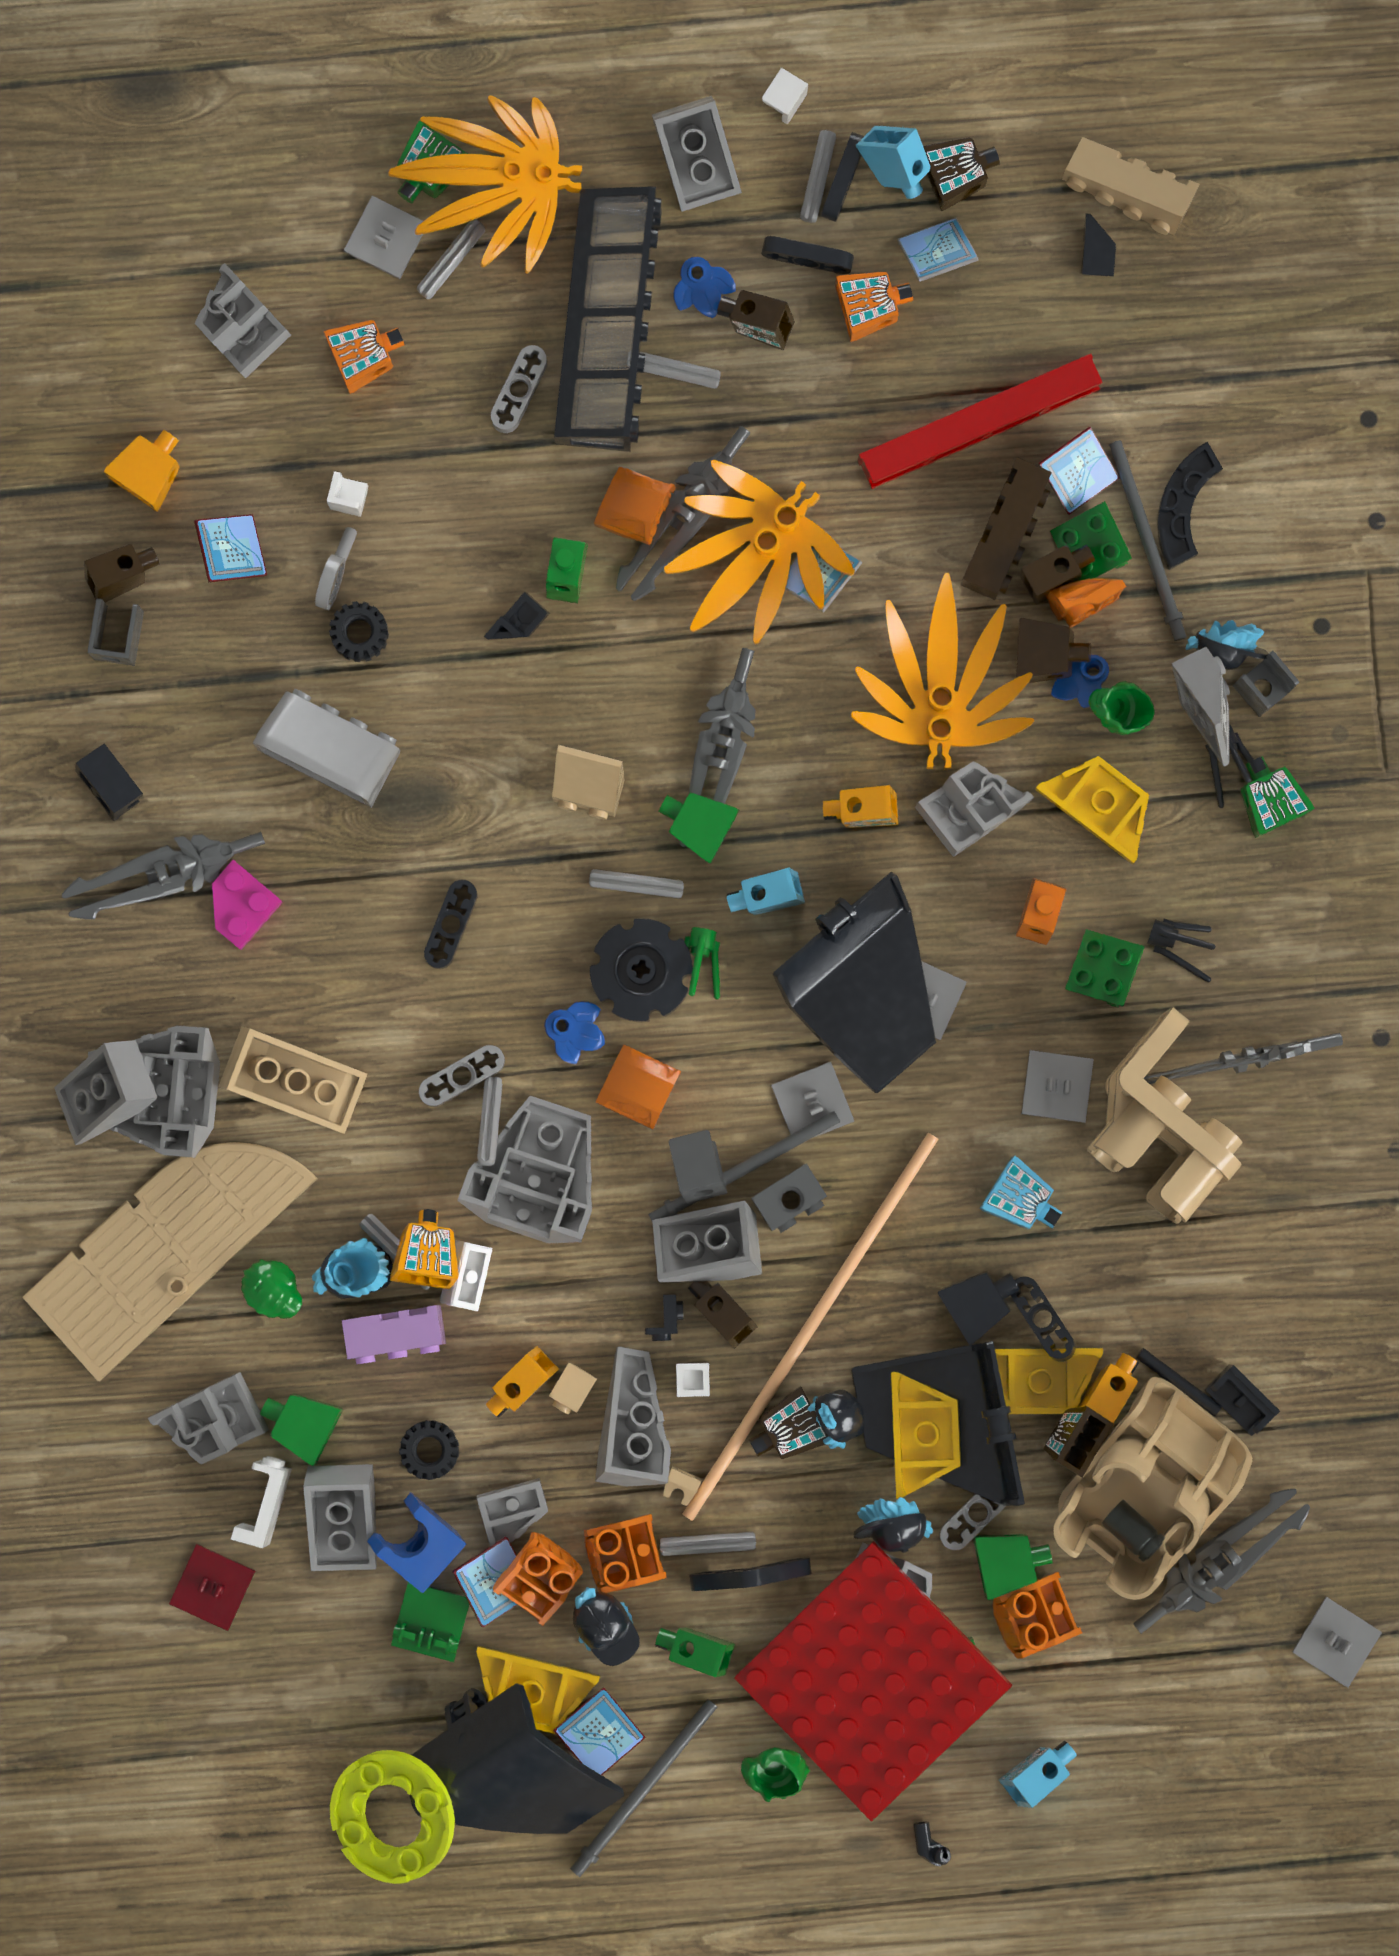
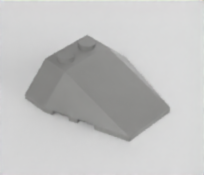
M174 1026L166 1031L147 1034L136 1039L150 1080L154 1085L157 1099L139 1114L110 1128V1130L150 1147L162 1155L195 1158L214 1128L220 1061L209 1028ZM96 1050L88 1052V1057Z
M529 1096L498 1135L495 1164L492 1166H482L478 1161L474 1162L467 1172L458 1202L486 1223L545 1243L581 1242L592 1212L591 1116Z

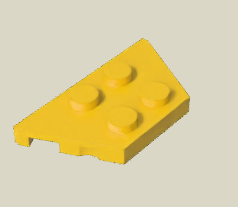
M1097 756L1080 766L1069 769L1061 775L1040 783L1035 788L1037 792L1132 865L1135 863L1138 857V847L1143 831L1149 794L1113 766Z
M1054 1348L1052 1351L1059 1350L1061 1353H1064L1066 1348ZM1076 1348L1074 1355L1064 1362L1053 1360L1045 1349H995L1005 1404L1011 1408V1413L1008 1414H1063L1067 1409L1077 1408L1083 1392L1092 1378L1095 1367L1103 1355V1348Z
M891 1372L896 1499L907 1496L961 1466L958 1400L899 1372Z
M478 1646L476 1651L488 1702L514 1684H521L524 1686L530 1702L536 1729L555 1734L554 1729L575 1711L600 1679V1675L482 1646Z

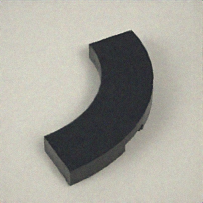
M1208 441L1196 448L1179 464L1169 479L1160 501L1157 521L1158 539L1164 561L1169 570L1198 555L1191 534L1190 515L1196 496L1207 481L1223 470Z

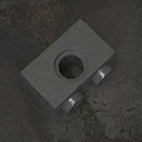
M806 1163L752 1197L751 1200L770 1230L773 1231L778 1228L780 1233L797 1223L794 1217L805 1211L809 1216L825 1206L821 1200L826 1198L827 1195ZM793 1191L798 1194L800 1204L796 1209L790 1210L783 1206L781 1198L785 1192Z

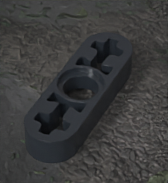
M852 132L822 211L821 217L834 222L838 220L862 156L856 144L864 137L863 135Z
M776 236L764 238L761 252L768 259L839 274L851 273L854 255L847 251Z
M457 880L449 887L424 950L425 960L432 968H447L455 957L478 898L477 890L470 881ZM465 886L468 887V894L471 895V899H464L462 902L461 910H467L463 916L460 912L447 908L449 904L456 907L458 897L454 892L456 890L461 891ZM456 916L460 920V928L457 932L449 934L442 929V921L445 917ZM439 933L446 939L455 940L452 946L446 942L444 952L448 955L447 959H440L438 963H435L434 956L430 953L432 949L438 950L442 942L441 939H435L436 935Z
M1026 1276L1017 1278L1016 1282L1019 1287L1025 1285L1027 1288H1034L1030 1291V1294L1035 1302L1038 1303L1031 1307L1025 1297L1018 1298L1021 1294V1290L1011 1295L1018 1309L1048 1355L1058 1362L1069 1360L1076 1350L1074 1339L1036 1281ZM1043 1310L1050 1312L1052 1315L1051 1323L1044 1328L1037 1327L1034 1323L1035 1315ZM1055 1330V1333L1062 1342L1068 1340V1343L1065 1344L1066 1351L1064 1353H1061L1059 1350L1053 1352L1052 1349L1056 1345L1050 1335L1045 1339L1042 1336L1050 1334Z

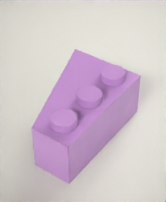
M441 1305L342 1320L347 1359L355 1358L356 1365L376 1362L375 1355L388 1353V1359L407 1357V1350L420 1348V1354L439 1352V1345L446 1344Z

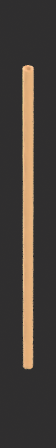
M927 1133L705 1477L697 1493L685 1508L682 1515L691 1521L695 1519L939 1140L934 1135Z

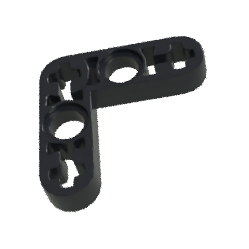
M804 1557L752 1568L693 1573L689 1577L691 1591H708L766 1585L811 1575L812 1570L810 1557Z

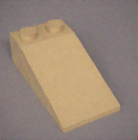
M558 745L552 792L553 801L558 802L557 807L576 812L577 807L589 810V816L607 820L608 815L615 817L625 781L622 761Z
M241 1026L218 1087L345 1134L367 1073Z

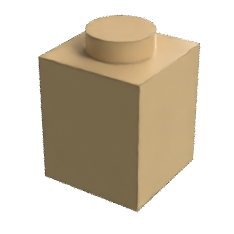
M569 1362L549 1397L554 1399L552 1406L568 1415L571 1410L577 1413L598 1378Z

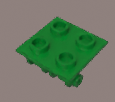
M1105 501L1050 530L1058 549L1067 545L1070 552H1073L1087 544L1091 550L1095 562L1081 569L1082 576L1080 580L1097 578L1114 568L1118 569L1127 565V561L1132 559Z
M1086 929L1065 990L1105 1001L1113 1007H1124L1145 946Z
M408 1582L398 1621L393 1631L391 1646L454 1662L469 1609L466 1597L428 1587L424 1593H421Z

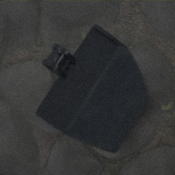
M893 872L886 875L853 905H850L841 897L836 900L835 906L825 915L820 914L815 919L820 933L773 973L774 979L789 1008L874 1093H879L936 1043L912 911L900 880Z
M993 1341L861 1365L851 1369L856 1398L862 1405L864 1413L863 1436L866 1448L895 1460L891 1372H899L958 1400L961 1466L938 1479L1003 1506H1020L1025 1504L1013 1445L1016 1434L1011 1430L1008 1413H1011V1408L1005 1404Z
M518 1683L488 1703L479 1690L471 1688L466 1691L463 1698L458 1702L452 1701L445 1706L448 1730L412 1754V1756L427 1764L445 1785L452 1802L455 1825L512 1833L567 1834L624 1797V1791L620 1786L567 1754L536 1729L524 1686ZM410 1794L411 1805L415 1813L421 1817V1813L415 1806V1800Z

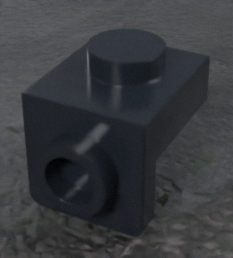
M676 1294L663 1295L664 1328H645V1335H652V1341L671 1340V1334H678L677 1321L684 1320L683 1301H677Z

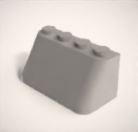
M294 689L293 693L286 691L257 733L253 741L254 746L258 751L372 808L401 752L395 746L397 740L383 732H379L378 736L366 731L368 725L352 717L350 721L339 717L340 711L325 703L321 707L311 703V697L300 690Z

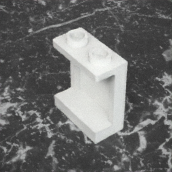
M267 1456L263 1457L262 1460L253 1462L252 1469L268 1473L269 1480L256 1525L252 1526L241 1523L234 1526L231 1540L259 1548L270 1545L292 1470L291 1468L284 1467L285 1460Z

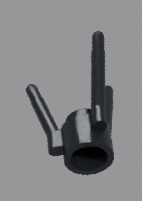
M1229 725V755L1231 754L1245 782L1249 783L1251 778L1237 750L1240 751L1247 763L1253 761L1254 758L1242 743L1238 732L1235 733L1232 726ZM1207 744L1205 747L1210 756L1218 807L1223 808L1224 799L1218 760Z
M1165 918L1163 921L1155 919L1147 944L1154 946L1153 952L1164 955L1205 982H1211L1210 976L1172 953L1166 947L1173 948L1177 940L1214 950L1215 944L1179 934V930H1177L1211 932L1212 928L1199 924L1174 922Z

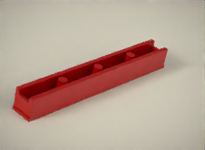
M1090 353L860 453L857 462L859 466L861 465L871 489L1099 391V385L1103 382L1092 360L1093 356Z

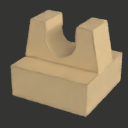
M672 1466L668 1476V1483L665 1484L663 1496L669 1498L674 1489H681L684 1492L681 1504L687 1506L697 1493L702 1478Z

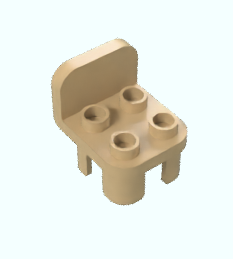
M1172 1007L1151 1025L1107 1078L1104 1086L1108 1096L1106 1126L1089 1145L1087 1151L1109 1171L1118 1172L1123 1167L1130 1168L1134 1166L1156 1138L1161 1140L1178 1156L1148 1191L1146 1201L1163 1216L1178 1224L1181 1220L1187 1222L1215 1186L1228 1182L1242 1164L1233 1154L1243 1142L1228 1127L1214 1118H1211L1208 1123L1202 1121L1198 1125L1186 1115L1183 1110L1192 1100L1168 1078L1161 1075L1154 1084H1149L1143 1079L1189 1023L1185 1016Z
M1152 1377L1137 1393L1127 1415L1105 1438L1083 1478L1074 1474L1066 1483L1058 1503L1059 1515L1054 1524L1055 1540L1061 1549L1074 1558H1077L1085 1544H1088L1112 1564L1106 1578V1584L1114 1592L1127 1599L1137 1600L1145 1598L1154 1592L1163 1581L1165 1574L1183 1554L1187 1555L1194 1548L1203 1532L1241 1491L1252 1464V1455L1237 1435L1176 1386L1162 1378ZM1123 1499L1157 1530L1158 1535L1161 1533L1165 1537L1160 1548L1144 1562L1138 1558L1139 1555L1132 1553L1101 1524Z

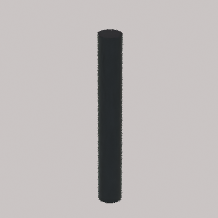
M1142 1348L1136 1356V1359L1164 1380L1176 1386L1214 1417L1221 1410L1222 1406L1145 1348Z

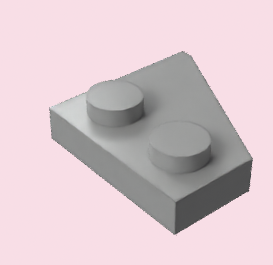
M540 1478L477 1495L479 1509L490 1546L504 1537H508L510 1543L513 1542L516 1538L518 1539L523 1535L529 1526L537 1522L548 1512Z

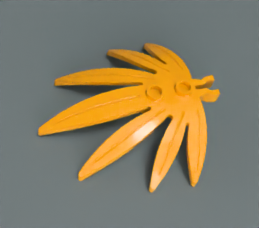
M488 96L487 101L495 114L510 133L524 146L523 148L502 135L473 123L443 117H421L420 121L431 129L474 147L503 155L504 157L482 154H450L423 158L391 168L388 172L389 176L413 181L448 185L500 186V188L478 192L449 204L419 224L415 229V234L421 235L472 221L498 210L519 198L522 202L511 211L498 227L483 255L480 265L481 267L487 266L505 251L521 233L533 212H535L536 215L529 230L525 250V273L529 274L538 261L551 233L557 208L558 190L566 189L572 193H579L581 190V183H574L568 177L571 175L580 176L582 165L565 167L558 164V134L547 108L538 98H532L531 118L538 137L537 139L528 123L517 111L494 96Z
M712 460L711 467L720 479L731 489L744 497L754 500V502L729 496L697 495L685 497V504L708 515L730 519L752 518L753 522L727 530L697 544L664 567V572L666 574H673L706 566L724 558L745 543L750 542V545L735 558L713 585L690 625V631L695 632L729 610L755 584L770 561H774L762 589L755 617L753 643L758 644L768 631L780 607L788 580L792 553L797 554L802 582L809 597L818 609L824 608V585L819 564L811 547H814L818 555L833 569L849 576L854 575L855 570L837 542L820 526L805 517L807 509L818 502L820 495L815 492L810 499H805L799 507H796L801 500V493L806 488L804 482L801 481L795 489V494L785 501L773 489L752 475L731 465Z
M944 574L930 623L926 664L927 690H924L920 669L908 634L891 600H886V624L892 655L901 681L915 708L911 709L884 682L857 666L855 673L868 693L881 707L903 723L879 714L853 711L851 718L868 731L887 740L908 745H927L930 755L927 759L926 769H933V759L937 757V746L940 745L941 758L945 762L944 770L951 769V757L948 754L951 746L974 747L987 745L1007 739L1034 723V719L1026 717L1001 719L977 726V724L994 716L1011 703L1033 676L1031 672L999 687L980 701L971 711L966 710L967 705L981 685L994 657L1004 624L1006 604H1002L982 632L967 662L959 689L955 691L958 660L957 615L950 574Z

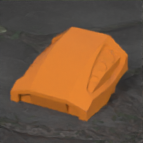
M619 467L600 505L594 525L624 538L650 545L653 540L652 538L656 534L657 524L660 523L659 519L662 512L668 507L672 496L671 493H674L676 487L672 483L668 484L627 468Z
M1094 578L1080 580L1051 590L1047 599L1057 620L1061 621L1064 619L1068 626L1072 628L1089 616H1093L1120 598L1121 592L1127 586L1120 579Z
M623 1044L596 1103L654 1130L661 1111L681 1071Z
M651 1514L584 1530L585 1547L598 1592L610 1593L667 1578L660 1560Z
M532 1532L529 1541L495 1582L493 1592L498 1595L501 1593L534 1616L538 1623L543 1626L565 1602L576 1581L583 1574L582 1566L566 1550L545 1535Z
M1059 1572L1041 1577L1035 1583L993 1599V1614L1005 1645L1017 1659L1025 1658L1082 1634L1081 1628L1076 1626L1058 1580L1061 1578Z

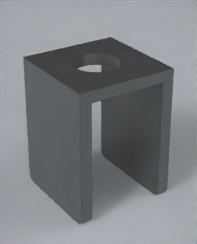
M97 598L87 653L94 660L135 666L144 611L138 604H133L125 653L101 650L108 606L102 599Z
M1271 651L1266 656L1267 659H1264L1249 673L1243 674L1233 685L1258 717H1261L1300 683L1274 651ZM1263 679L1270 683L1271 693L1267 697H1264L1254 685L1257 680Z
M709 1130L669 1140L679 1190L687 1204L728 1194L715 1141H712Z

